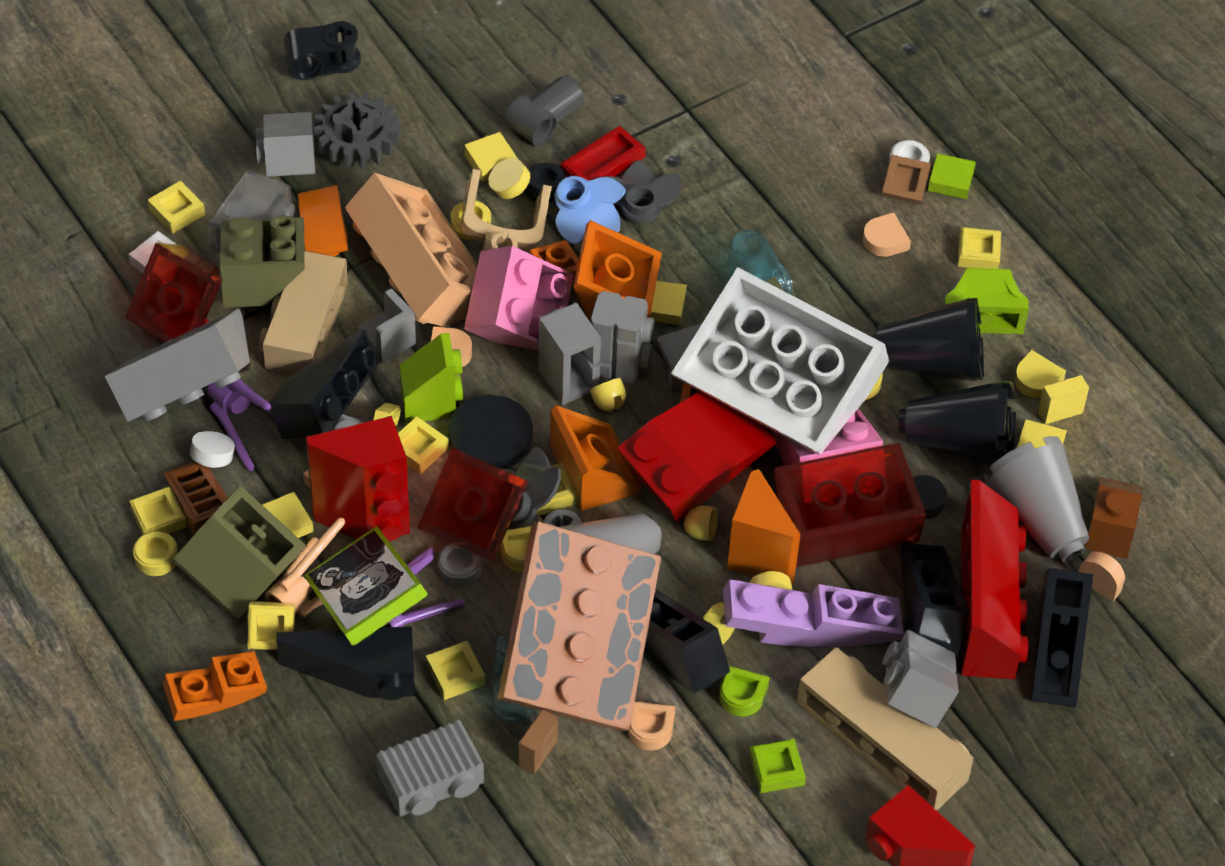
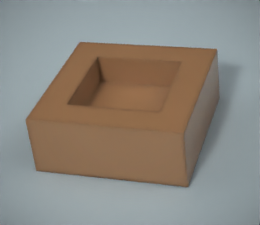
M891 155L882 196L921 205L931 163Z
M544 709L539 713L519 742V767L535 775L558 741L557 716Z

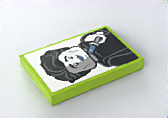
M377 526L303 575L352 646L428 595L420 581Z

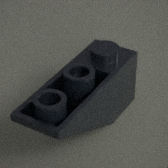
M365 329L358 330L285 380L269 402L271 405L270 412L282 439H306V437L329 432L333 429L379 364L376 351L372 347Z

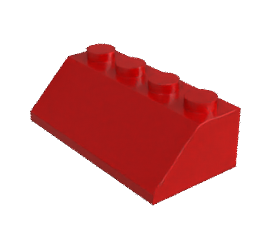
M971 480L961 527V593L969 612L961 642V676L1015 680L1019 662L1026 663L1028 655V636H1020V625H1025L1027 620V599L1020 598V588L1024 589L1026 585L1027 564L1026 562H1019V552H1024L1026 527L1018 526V508L980 480Z

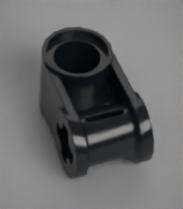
M337 21L327 25L297 28L288 32L284 37L283 44L291 76L299 80H309L319 76L349 73L358 68L361 63V55L355 46L358 40L356 27L346 21ZM339 32L342 36V42H338ZM342 52L346 54V62L342 60Z

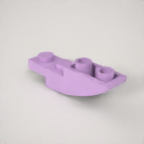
M730 579L723 588L726 626L757 631L760 634V643L795 647L833 648L900 640L904 636L900 600L896 597L818 584L812 593H805Z

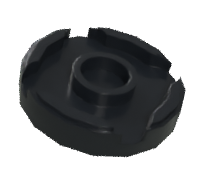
M485 395L474 397L457 408L451 416L448 438L450 446L455 450L456 457L462 463L477 470L493 472L511 463L514 466L524 459L531 450L533 424L530 414L521 404L508 397Z

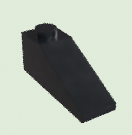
M902 542L900 554L906 631L910 630L955 653V658H958L969 612L945 548L943 546Z
M1048 568L1044 573L1031 701L1074 708L1077 706L1093 574Z
M655 588L644 648L670 678L691 692L696 693L699 690L710 687L716 680L730 672L718 628Z
M412 626L379 628L353 646L342 630L276 633L279 665L367 698L398 700L402 697L415 696Z

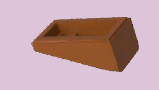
M196 461L163 473L164 479L168 487H171L186 518V523L194 536L228 497L210 468L200 465ZM200 474V477L189 480L181 484L179 483V481ZM202 484H205L206 486L187 494L185 493L186 490L192 489ZM207 495L211 496L210 498L201 500L199 502L193 504L191 503V501L205 497ZM213 505L216 506V508H213L211 510L202 512L200 514L197 513V511L203 510Z

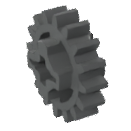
M349 92L348 99L342 100L336 95L333 97V106L323 103L321 105L322 114H315V143H319V152L321 154L329 152L330 162L332 163L341 158L344 159V166L349 168L353 161H358L360 167L365 168L366 160L372 159L373 162L379 164L381 163V153L391 156L393 154V145H399L400 119L399 116H395V107L393 105L384 107L383 97L372 101L370 100L369 92H365L361 98H356L353 92Z

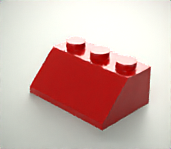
M392 416L306 437L311 506L315 522L330 528L338 518H344L345 524L338 532L355 539L360 538L376 526L388 541H393L400 536L410 534L407 456Z

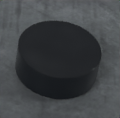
M551 163L533 165L528 169L530 181L525 189L529 197L536 200L540 196L543 185L551 186L549 202L554 201L555 191L559 183L565 179L564 172L558 166Z
M928 475L915 476L905 484L902 503L906 511L917 518H933L943 511L947 491L944 484L935 477Z

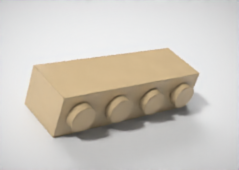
M836 647L800 679L797 704L901 789L909 785L934 809L938 810L968 782L974 757L969 754L967 748L960 741L950 739L937 727L934 728L888 705L887 686L869 674L864 665L855 657H848Z

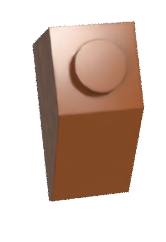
M1100 476L1088 530L1089 540L1085 543V549L1127 559L1142 499V486Z

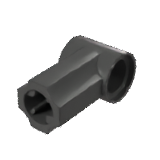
M569 75L558 77L532 98L526 95L516 98L507 109L504 118L505 124L534 145L540 146L552 136L560 120L584 103V93L580 90L577 81Z

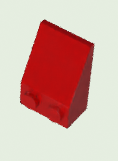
M699 391L650 420L619 445L617 449L623 462L676 524H679L685 519V516L692 508L701 506L774 446L777 441L762 424Z

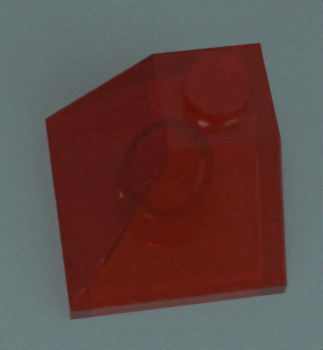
M155 243L125 318L164 342L204 325L223 280L216 264L185 245ZM162 313L174 315L160 321H152Z
M452 448L417 528L485 559L494 561L528 481Z

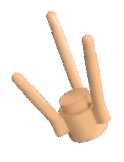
M338 518L319 540L314 537L308 542L282 577L265 592L268 602L295 603V613L303 619L312 610L323 605L318 596L309 600L308 595L312 592V588L301 575L345 524L344 518Z

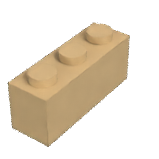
M305 251V269L283 289L281 297H274L270 312L271 324L269 328L264 327L261 331L258 350L264 353L265 370L294 375L323 355L348 287L346 259Z

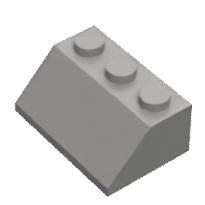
M238 308L129 359L105 375L127 422L142 416L144 422H148L166 413L168 410L165 405L178 399L182 406L203 396L202 388L215 382L219 389L240 379L241 376L238 371L250 363L243 316Z

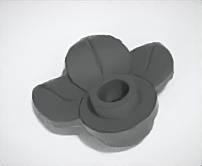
M639 160L635 161L626 170L622 179L604 176L616 180L626 189L624 196L614 204L621 207L622 213L626 218L637 223H647L655 220L660 215L661 208L676 201L681 191V178L678 173L666 174L656 179L652 172Z
M536 446L532 449L517 472L509 469H500L497 475L495 498L499 502L498 513L504 523L512 529L527 527L535 519L538 509L551 501L560 485L561 469L550 467L548 457L539 447Z

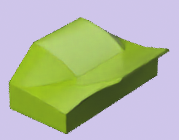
M968 267L956 287L945 296L943 306L966 298H978L982 322L980 324L981 333L1024 334L1029 310L1028 298L1020 292L1010 269Z

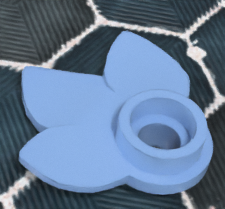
M570 176L563 179L555 191V202L559 209L555 223L562 238L569 244L577 245L584 237L586 224L589 220L619 232L621 226L620 216L613 204L624 196L626 189L619 182L608 177H600L589 182L578 176ZM581 195L579 199L570 201L572 196Z

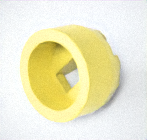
M621 378L607 381L590 389L594 403L605 412H612L614 408L617 410L621 409L626 400V390Z
M703 505L692 508L684 519L685 531L692 538L713 541L718 522L717 508Z

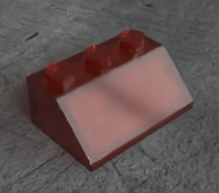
M900 443L775 468L774 474L778 500L800 533L796 567L901 546L902 542H920L926 512Z

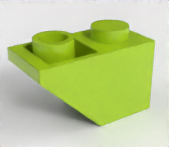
M441 333L399 364L400 391L406 424L410 423L416 416L423 421L451 419V416L456 411V401L463 400L460 376L463 374L460 349L452 350L450 334Z

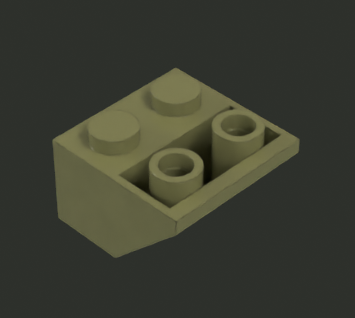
M277 216L273 219L252 220L239 217L233 220L221 221L220 273L223 308L266 306L305 269L304 217Z
M240 486L205 522L172 561L231 616L238 620L248 610L249 603L255 602L296 559L306 545L248 491Z

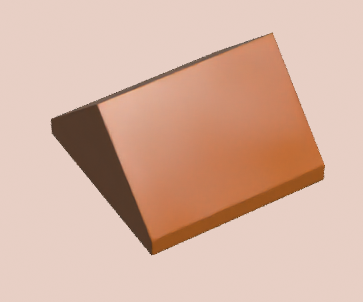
M591 220L586 224L573 285L590 323L598 294L602 291L621 294L624 299L627 296L646 299L648 303L647 317H649L662 252Z
M557 405L550 410V448L557 463L563 464L577 493V504L581 511L638 494L643 489L639 479L623 462L617 449L621 443L611 424Z
M757 469L750 473L732 519L727 570L750 577L766 571H777L786 574L793 585L800 533L761 471Z

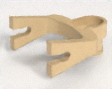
M473 169L470 179L465 185L461 219L462 232L471 239L483 242L481 251L514 246L523 251L537 248L543 238L551 186L543 185L540 196L535 201L533 228L527 230L502 228L481 220L474 213L481 170Z

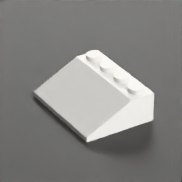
M737 267L671 375L820 455L868 397L887 366L889 358L884 343Z

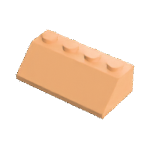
M374 172L345 206V209L354 221L352 224L353 228L366 239L372 248V257L385 268L390 276L389 283L397 292L402 294L409 307L415 313L416 321L422 324L431 323L441 327H448L465 320L478 266L427 190Z

